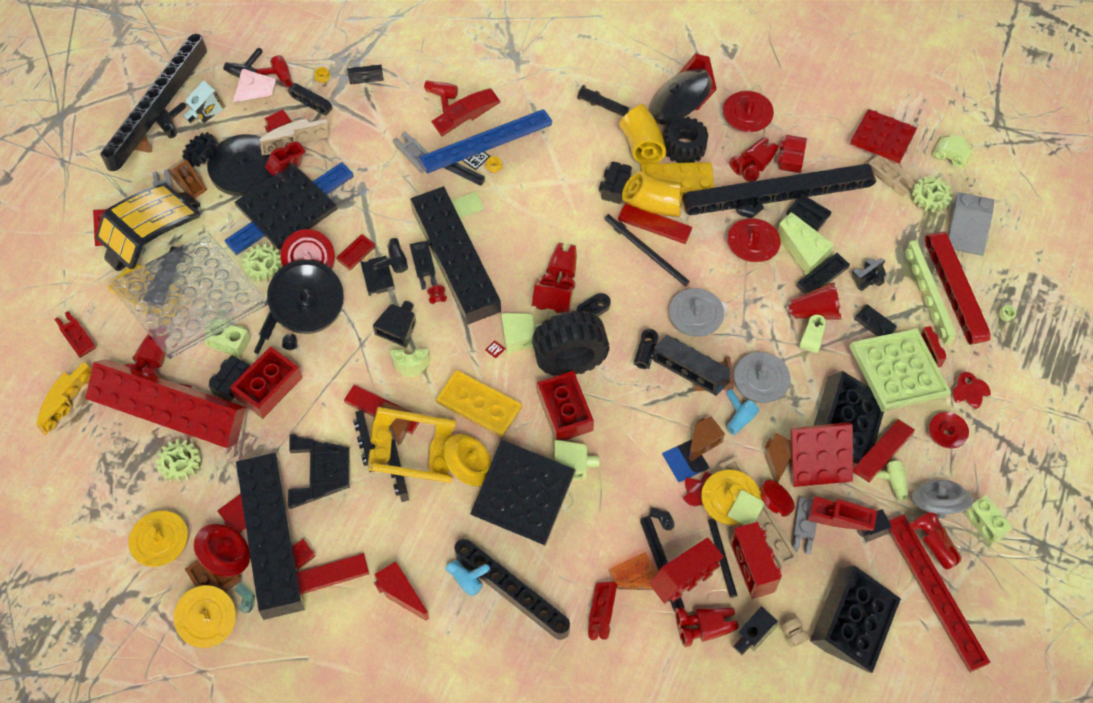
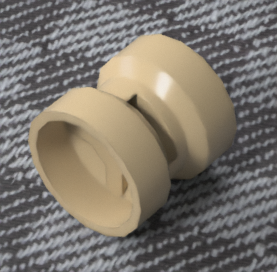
M799 618L793 619L781 626L783 633L788 636L790 647L798 646L810 638L808 633L803 630V624Z

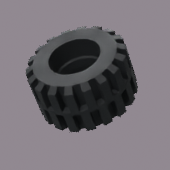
M687 116V118L669 123L665 127L663 138L666 147V157H670L672 162L695 163V160L700 161L701 157H704L708 142V132L706 126H703L701 121L697 122L698 119H690ZM680 139H688L692 142H682Z

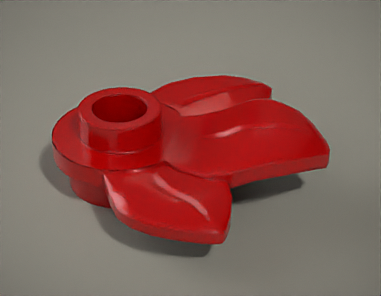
M970 372L961 373L957 378V386L953 389V398L956 403L965 400L974 409H978L981 406L983 396L991 395L987 383L976 379ZM966 378L969 379L970 384L966 383Z
M705 472L701 481L692 478L685 479V488L688 493L683 497V500L688 505L694 507L703 506L701 498L702 489L712 474Z

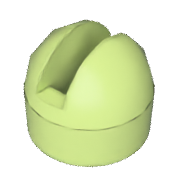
M1005 305L999 311V317L1003 321H1010L1016 316V310L1011 305Z

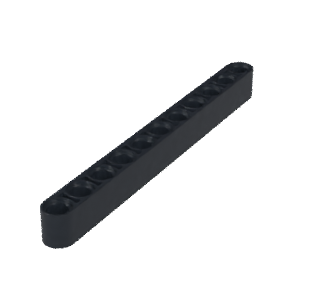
M192 34L186 39L101 151L100 156L108 171H117L124 165L204 57L207 48L201 34Z
M862 164L690 191L682 196L687 215H698L736 209L738 205L754 206L758 202L768 204L798 199L801 193L807 197L868 188L876 183V178L871 165Z

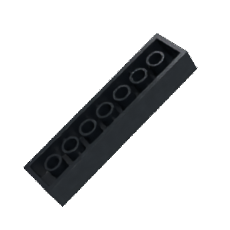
M443 186L410 198L412 212L426 241H428L433 256L466 325L500 313L501 300L445 187Z
M271 453L236 461L258 611L263 620L303 611L305 607L281 466L277 454Z

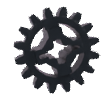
M202 132L200 136L196 135L194 140L190 139V143L185 145L186 149L182 151L184 153L182 158L188 160L192 167L195 165L199 167L201 163L205 164L207 159L211 160L210 156L215 155L214 150L218 149L216 146L218 144L217 139L208 132L205 134Z

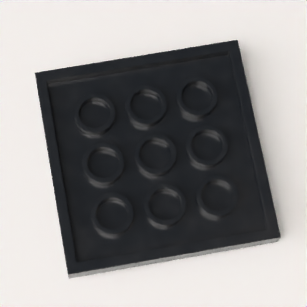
M294 163L289 164L283 171L276 173L234 202L236 207L278 250L282 248L283 243L292 233L312 228L337 210L336 204Z
M501 439L470 515L546 546L576 469Z

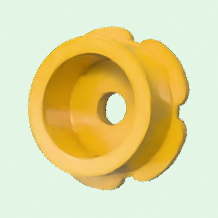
M319 67L315 70L314 79L317 82L325 83L331 77V74L327 68Z
M491 156L487 159L485 167L491 173H496L503 168V164H501L502 161L499 157Z

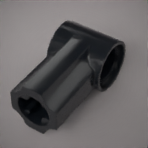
M646 329L641 334V341L634 360V365L640 369H650L653 359V348L658 344V333L655 330ZM652 339L653 342H646L645 340Z

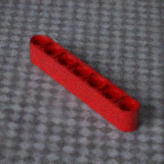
M943 231L926 235V248L966 341L969 345L990 341L989 327L948 234Z

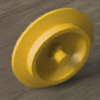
M464 434L454 435L445 443L444 459L451 473L458 480L469 486H482L492 463L491 457L484 445Z
M722 470L710 476L705 482L702 489V503L706 512L717 522L725 525H740V522L727 516L741 490L761 500L759 488L750 476L741 471Z
M163 510L151 512L143 516L133 526L128 539L129 551L132 557L144 566L161 567L177 559L185 549L188 540L187 526L183 519L173 512Z
M209 585L198 586L187 591L179 599L174 611V625L177 633L186 643L198 648H209L222 643L231 634L236 622V609L230 596L220 588Z

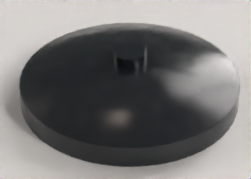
M693 68L681 72L667 81L656 92L649 105V111L658 124L673 123L693 112L709 94L712 86L711 77L704 69Z
M241 134L229 137L217 145L218 149L214 150L215 155L210 156L211 160L207 161V171L211 182L218 190L233 196H244L272 177L265 168L270 154L263 156L261 154L259 139L262 137Z
M299 260L283 266L275 273L268 286L267 302L273 318L282 327L299 334H312L326 329L338 318L343 307L344 293L341 281L328 266L317 261Z

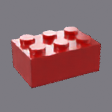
M270 346L240 376L230 389L234 398L264 419L303 377L297 365Z
M574 371L537 382V394L555 440L564 441L594 430L593 417Z
M758 522L734 528L730 540L732 551L751 600L775 593L782 578L780 567L776 566L773 560V550L766 543V532L763 527L760 528Z
M707 537L661 567L649 585L664 604L670 600L675 602L683 595L684 591L690 592L700 580L704 582L709 579L713 572L720 567L719 562L724 556Z

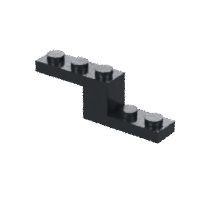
M363 410L355 412L357 419L353 420L355 431H360L361 435L357 437L359 448H364L365 454L361 455L363 465L368 466L369 452L371 449H375V445H371ZM393 439L391 442L390 459L386 465L401 467L395 439ZM391 474V478L396 477L397 484L393 485L395 495L400 496L401 502L409 501L404 476Z

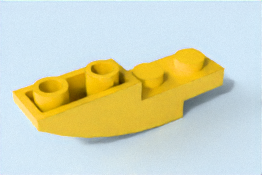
M85 362L70 376L63 372L47 393L41 405L36 423L42 434L46 435L49 431H52L56 424L70 412V409L73 407L70 399L74 398L79 390L89 383L92 369Z

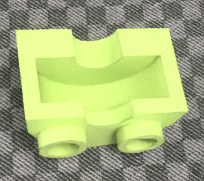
M951 135L945 138L942 136L932 156L941 160L948 158L952 161L953 165L965 169L973 149L969 148L966 144L967 140L960 136Z
M415 349V352L410 355L406 354L404 350H390L393 367L402 376H419L426 367H429V349Z

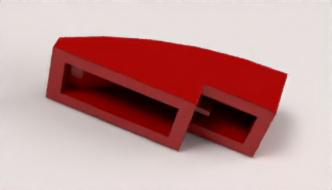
M815 496L810 503L807 520L833 527L873 531L877 510L839 499L834 502Z

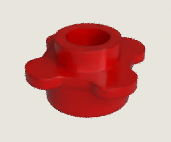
M435 285L427 290L430 296L429 303L446 302L447 296L444 293V286Z

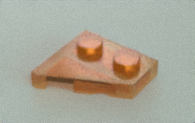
M646 552L609 569L613 581L618 584V590H653L649 583L655 577L657 571Z

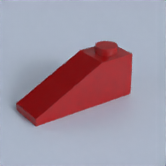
M396 561L374 574L376 578L374 585L379 593L383 592L388 599L425 621L429 619L426 608Z

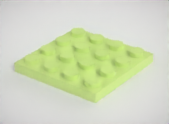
M918 328L855 341L849 346L882 412L945 398L951 394Z

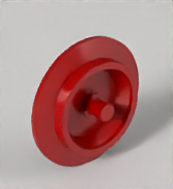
M740 91L732 94L725 101L723 114L726 121L735 129L744 132H756L766 128L771 123L774 109L772 103L764 95L754 91Z
M755 218L736 222L730 228L727 237L731 251L739 258L749 262H764L773 258L778 253L781 245V238L775 227L764 220Z
M303 229L292 233L285 240L281 248L280 258L282 266L294 261L312 260L320 262L332 270L335 262V251L332 243L324 234L312 229Z
M210 524L201 528L194 538L193 547L195 555L200 564L209 572L222 577H234L241 574L248 567L250 562L249 546L243 536L233 528L222 524Z

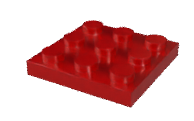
M868 109L850 144L900 164L916 133L917 127Z
M850 422L790 428L793 487L853 482V431Z

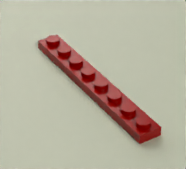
M905 514L889 520L892 525L889 531L890 535L968 671L971 673L991 663L919 538L914 531L908 528L907 525L910 523Z

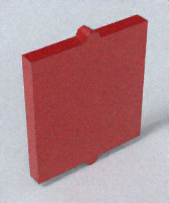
M239 494L217 510V512L225 521L224 524L241 533L246 529L241 494Z

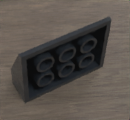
M841 371L829 376L814 426L850 422L853 431V463L858 464L875 445L884 412L881 411L870 387L846 372Z
M856 566L839 568L810 642L828 654L864 671L873 673L901 598Z

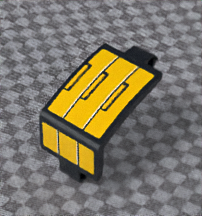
M164 183L138 192L106 209L102 214L96 234V239L107 248L104 256L105 261L116 271H121L125 267L134 269L143 246L158 236L199 218L200 212L197 209L198 207L200 208V203L189 193H177Z

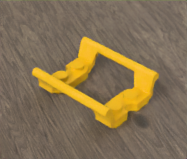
M377 407L370 442L374 443L375 449H371L369 452L368 470L451 483L452 475H448V467L444 459V446L453 433L456 420ZM396 418L436 425L433 440L428 448V471L386 465L390 459L392 442L389 426Z

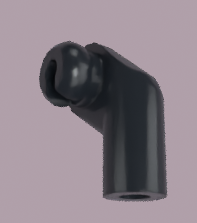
M760 202L753 207L738 205L736 208L738 214L747 218H753L764 210V206Z

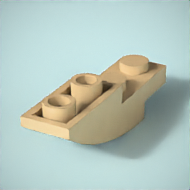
M306 118L274 129L259 139L262 156L268 155L273 150L284 148L291 142L303 143L329 137L328 122L326 119L308 122Z

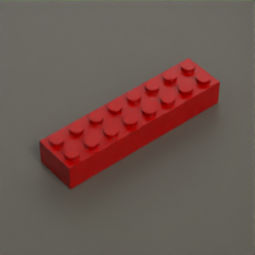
M107 359L94 361L85 399L224 448L237 444L246 407Z

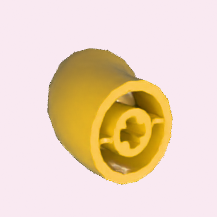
M640 104L631 109L621 119L619 127L630 143L634 159L640 164H656L663 160L666 155L664 138L648 108L644 104Z
M638 171L626 182L622 192V199L624 202L650 213L680 217L682 183L661 180Z

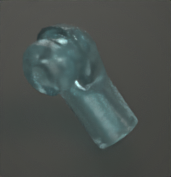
M240 583L235 588V592L242 597L239 610L242 613H249L254 608L255 595L244 584Z

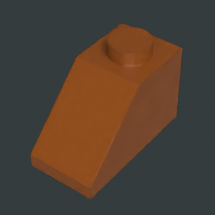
M181 159L167 169L177 185L194 199L207 190L188 160Z
M712 416L706 419L702 418L695 423L689 454L690 461L695 460L723 443L725 433Z
M776 433L773 439H768L764 449L767 450L765 459L773 480L778 483L791 460V440Z

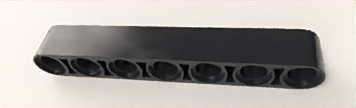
M460 539L456 542L454 547L455 555L461 564L472 572L479 568L475 565L477 561H484L485 564L489 565L490 570L479 577L481 580L554 638L562 640L568 637L570 621L565 615L471 541ZM463 548L469 549V552L466 554L459 553ZM494 573L501 575L499 579H492L490 576ZM511 585L517 587V590L514 592H509L506 589ZM530 598L533 600V603L525 605L522 601ZM542 611H547L550 615L542 618L538 614ZM563 624L566 626V629L558 631L555 626Z

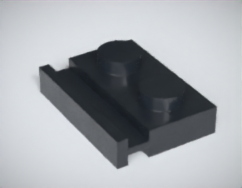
M801 193L800 197L796 199L786 213L788 216L792 212L818 232L827 219L830 218L832 211Z
M387 256L369 259L367 262H360L369 296L373 293L379 294L395 290L389 266L378 271L372 269L374 264L387 259Z

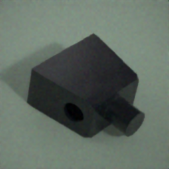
M404 301L401 307L394 304L389 305L373 324L374 334L407 348L416 325L415 314L411 312L414 305L409 301Z
M761 606L739 630L738 637L740 639L734 644L733 648L740 655H743L749 648L755 651L777 628L778 620ZM753 632L756 636L750 637L748 634Z

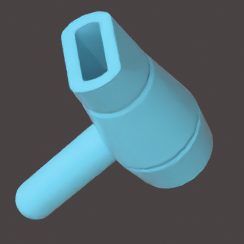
M730 389L727 390L726 394L737 412L727 424V430L735 436L755 418L759 408L750 400H747L742 405L735 392Z
M459 560L449 563L446 567V571L454 577L461 589L470 596L480 592L483 584L478 577L490 570L489 565L484 564L470 572Z

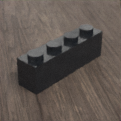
M666 335L653 348L654 362L715 396L730 382V368L700 353L693 347H689L676 338Z

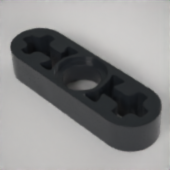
M293 83L288 89V93L293 99L322 115H328L333 109L332 104L328 100L297 83Z

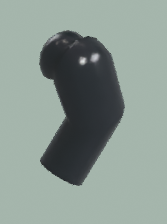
M651 507L649 516L659 519L663 529L672 530L675 523L670 512Z

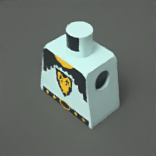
M202 81L186 99L185 102L190 109L183 117L189 123L196 118L206 123L226 107L216 91L205 81Z

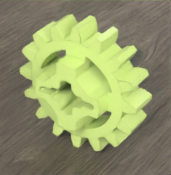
M925 176L923 181L919 179L913 188L912 196L915 197L914 202H919V208L924 206V211L931 209L932 213H934L935 209L939 212L942 211V208L947 209L953 192L950 191L951 186H946L947 181L941 182V177H938L936 180L934 176H931L930 179Z
M265 243L263 247L257 244L256 249L250 247L251 252H245V257L242 258V268L246 276H250L251 280L257 278L258 282L262 278L267 282L268 277L272 278L274 273L283 267L279 250H275L273 245L268 248Z
M177 439L176 444L168 442L169 447H161L164 452L157 453L160 459L156 460V464L158 465L159 473H161L164 479L168 477L170 482H173L176 478L178 483H180L183 477L189 480V474L195 476L194 469H200L198 462H201L198 449H195L196 447L193 443L189 444L187 440L180 443L179 439ZM188 452L191 454V459L188 457ZM166 463L169 464L170 469L166 468Z

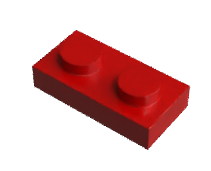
M924 327L921 336L935 363L940 368L946 360V352L944 348H941L938 335L933 331L932 327Z

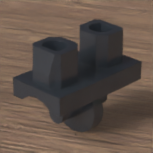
M870 258L864 264L865 270L862 271L856 268L852 271V279L857 282V287L860 291H863L870 285L876 284L881 286L885 283L884 259L880 258L875 261Z

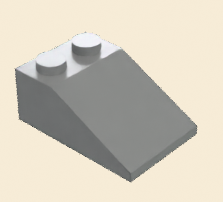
M961 192L957 193L952 204L948 237L954 250L980 256L984 255L995 199Z

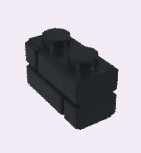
M613 161L610 167H606L604 172L605 181H601L599 186L602 200L622 204L623 188L632 175V167L630 165H622Z
M231 355L228 360L222 362L219 372L210 378L208 386L211 392L231 402L234 399V395L230 387L250 365Z

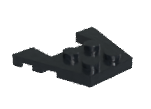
M290 434V454L310 452V487L288 489L289 509L350 488V449L348 447L328 442L322 443L306 437L305 439L295 434Z

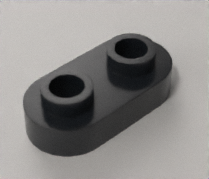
M604 293L596 294L579 304L577 311H587L589 314L593 313L599 317L610 309L611 299Z

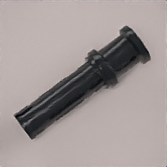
M582 85L578 92L577 99L590 102L592 106H601L623 117L629 112L630 107L606 98L599 91H592L586 88L585 85Z

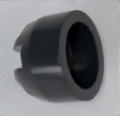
M287 334L283 337L282 347L284 349L294 350L297 348L298 341L295 335Z

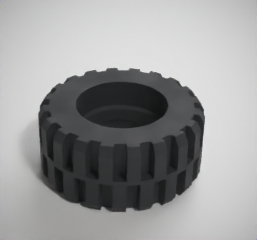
M587 311L563 312L561 315H554L551 319L543 321L542 325L536 328L532 336L537 364L542 371L547 374L549 373L551 376H559L572 371L575 374H583L588 370L591 371L595 366L602 364L610 350L602 320L595 314H589Z

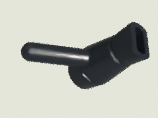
M257 48L245 64L225 62L223 70L240 78L242 69L257 73V69L251 66L262 54V49Z
M181 102L170 112L164 109L156 120V123L168 138L176 137V127L172 119L186 108L184 102Z
M392 238L387 245L389 258L372 266L374 271L381 270L391 265L395 273H403L408 269L407 259L399 240Z

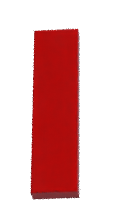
M626 203L618 217V221L683 244L687 243L693 229L689 225L638 209Z
M356 385L352 386L344 399V403L360 411L363 410V412L373 417L376 415L377 407L383 408L382 404L385 402L403 408ZM412 421L407 433L412 435L420 422Z
M898 419L854 467L853 473L870 483L914 434L915 429Z
M364 553L298 572L302 594L369 575Z

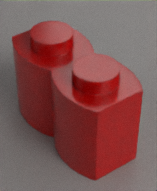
M786 135L785 140H781L780 150H783V154L779 153L777 164H780V170L801 173L807 138Z
M291 142L284 148H277L270 153L265 168L273 176L283 171L291 163L299 167L306 150L299 142Z

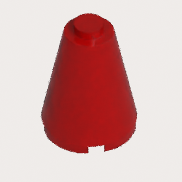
M835 282L792 299L791 304H788L790 316L793 315L794 319H810L813 315H821L825 320L842 319L841 313H839L840 303Z

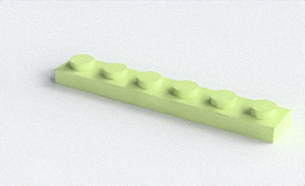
M917 240L910 241L905 250V256L912 265L913 275L917 277L919 290L924 294L925 304L931 311L932 321L936 323L939 338L943 340L944 345L952 344L957 335Z

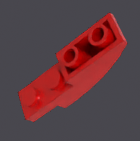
M491 88L468 95L444 108L446 112L431 122L442 137L469 119L473 121L501 103V101Z

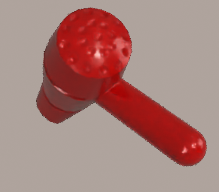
M281 55L271 58V67L257 69V73L261 75L276 74L286 88L293 84L288 65Z
M425 81V91L440 96L443 113L446 112L444 108L449 106L448 99H455L458 95V86L446 82Z

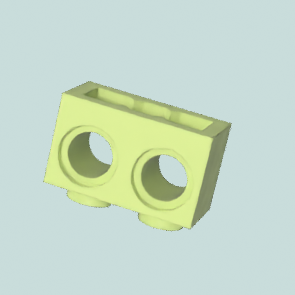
M212 319L202 337L206 347L239 358L242 357L251 340L246 328L242 326L236 327L224 320L218 321Z
M987 495L974 502L964 513L990 546L1006 537L1013 529V526Z

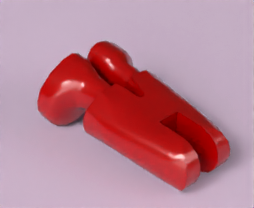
M764 137L745 150L741 157H732L730 159V166L737 175L740 176L743 173V178L746 181H756L759 178V172H763L768 166L779 146L776 143H772L767 147L769 139Z
M558 242L546 269L548 274H544L541 279L557 282L562 271V278L559 283L573 285L575 289L576 284L572 278L575 277L576 245L570 244L567 252L563 251L564 244Z
M150 330L132 357L136 363H128L125 366L158 377L156 369L162 367L169 344V334L161 332L158 336L157 331Z
M929 512L907 525L911 531L922 529L926 532L927 536L922 540L930 548L944 569H951L961 562V556L950 539L945 527H942L936 513Z
M682 607L676 608L677 628L680 629L679 635L684 648L690 647L694 639L700 638L704 642L739 629L738 621L724 622L725 618L735 615L734 608L694 609V615H688ZM693 625L699 626L695 629L686 628Z

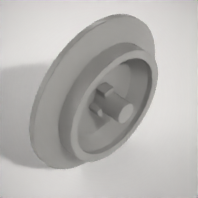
M691 288L678 293L673 298L669 308V316L673 325L682 333L689 336L702 337L715 332L721 326L724 319V308L719 298L713 293L704 289Z
M755 352L748 354L738 362L734 371V381L737 389L743 396L754 402H774L783 397L790 386V372L786 364L780 358L770 353Z
M933 480L914 490L912 501L917 507L931 513H936L939 518H945L946 514L960 513L969 509L973 504V496L958 483L947 480Z

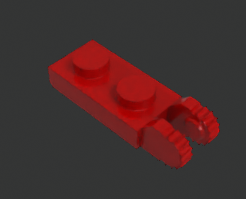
M69 311L65 312V317L70 321L69 323L63 325L61 319L58 317L54 319L59 326V330L79 358L96 349L92 340Z
M614 581L596 583L588 621L590 622L588 628L590 640H597L598 636L602 640L609 638L611 630L609 624L618 585Z

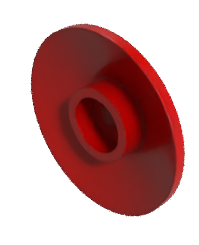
M942 412L935 415L930 421L929 434L939 446L955 449L965 444L969 437V428L965 420L959 415L951 412Z

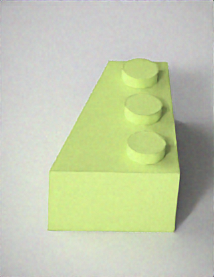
M792 212L779 223L778 233L781 243L788 253L790 252L795 258V263L800 265L805 276L831 256L834 244Z

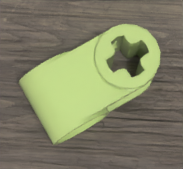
M813 315L809 319L799 348L818 354L826 327V320L823 316Z

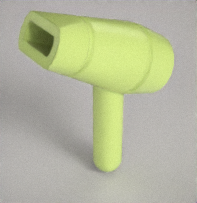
M891 461L886 464L887 471L881 470L875 477L889 480L897 500H905L908 497V486L902 461Z

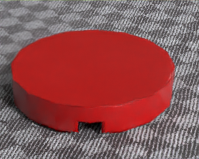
M767 480L760 486L759 491L762 492L760 495L761 499L773 513L777 514L779 512L782 517H787L794 511L795 503L789 492L782 485L775 481Z

